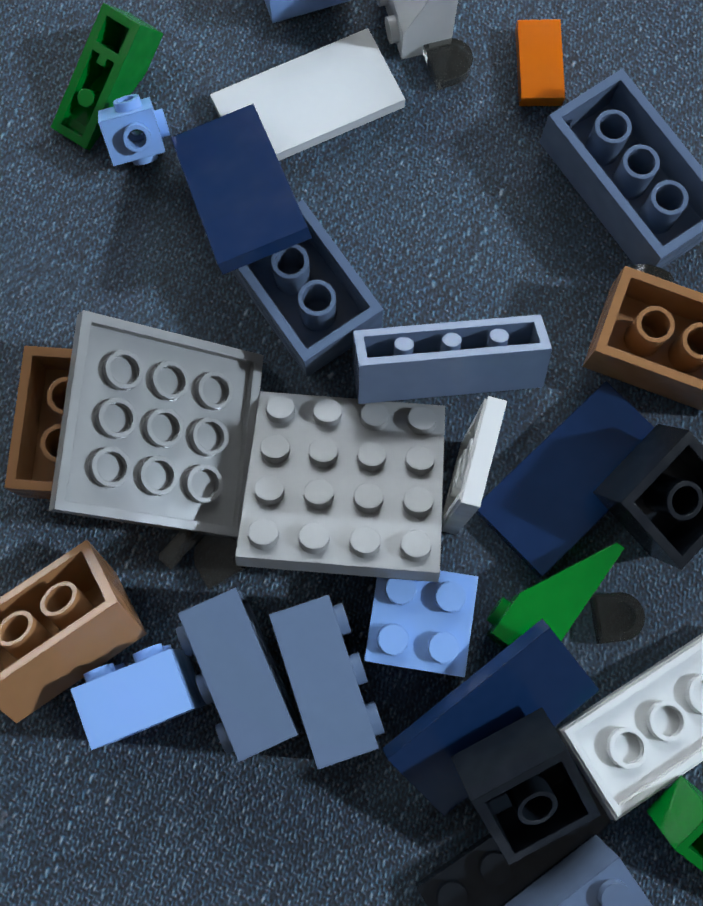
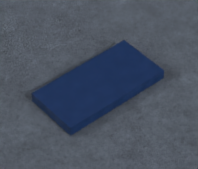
M254 104L171 137L216 262L223 275L312 238Z
M605 381L482 499L481 506L476 513L540 578L609 511L593 491L654 427Z
M541 619L382 749L392 765L445 816L468 797V793L451 756L541 707L555 727L596 694L599 688L546 622Z

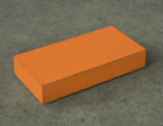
M561 19L517 20L515 34L519 106H562L565 100Z

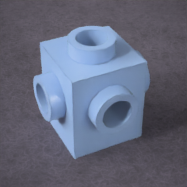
M138 94L123 96L113 101V107L98 111V123L113 166L131 161L134 165H145L157 160L158 154L166 152L163 137L170 136L167 121L162 108L153 109L150 97L140 99Z

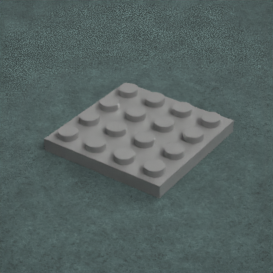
M82 310L77 315L49 511L238 539L260 395L264 355Z
M260 391L235 554L236 566L438 582L441 563L445 406L392 401L358 404V399Z

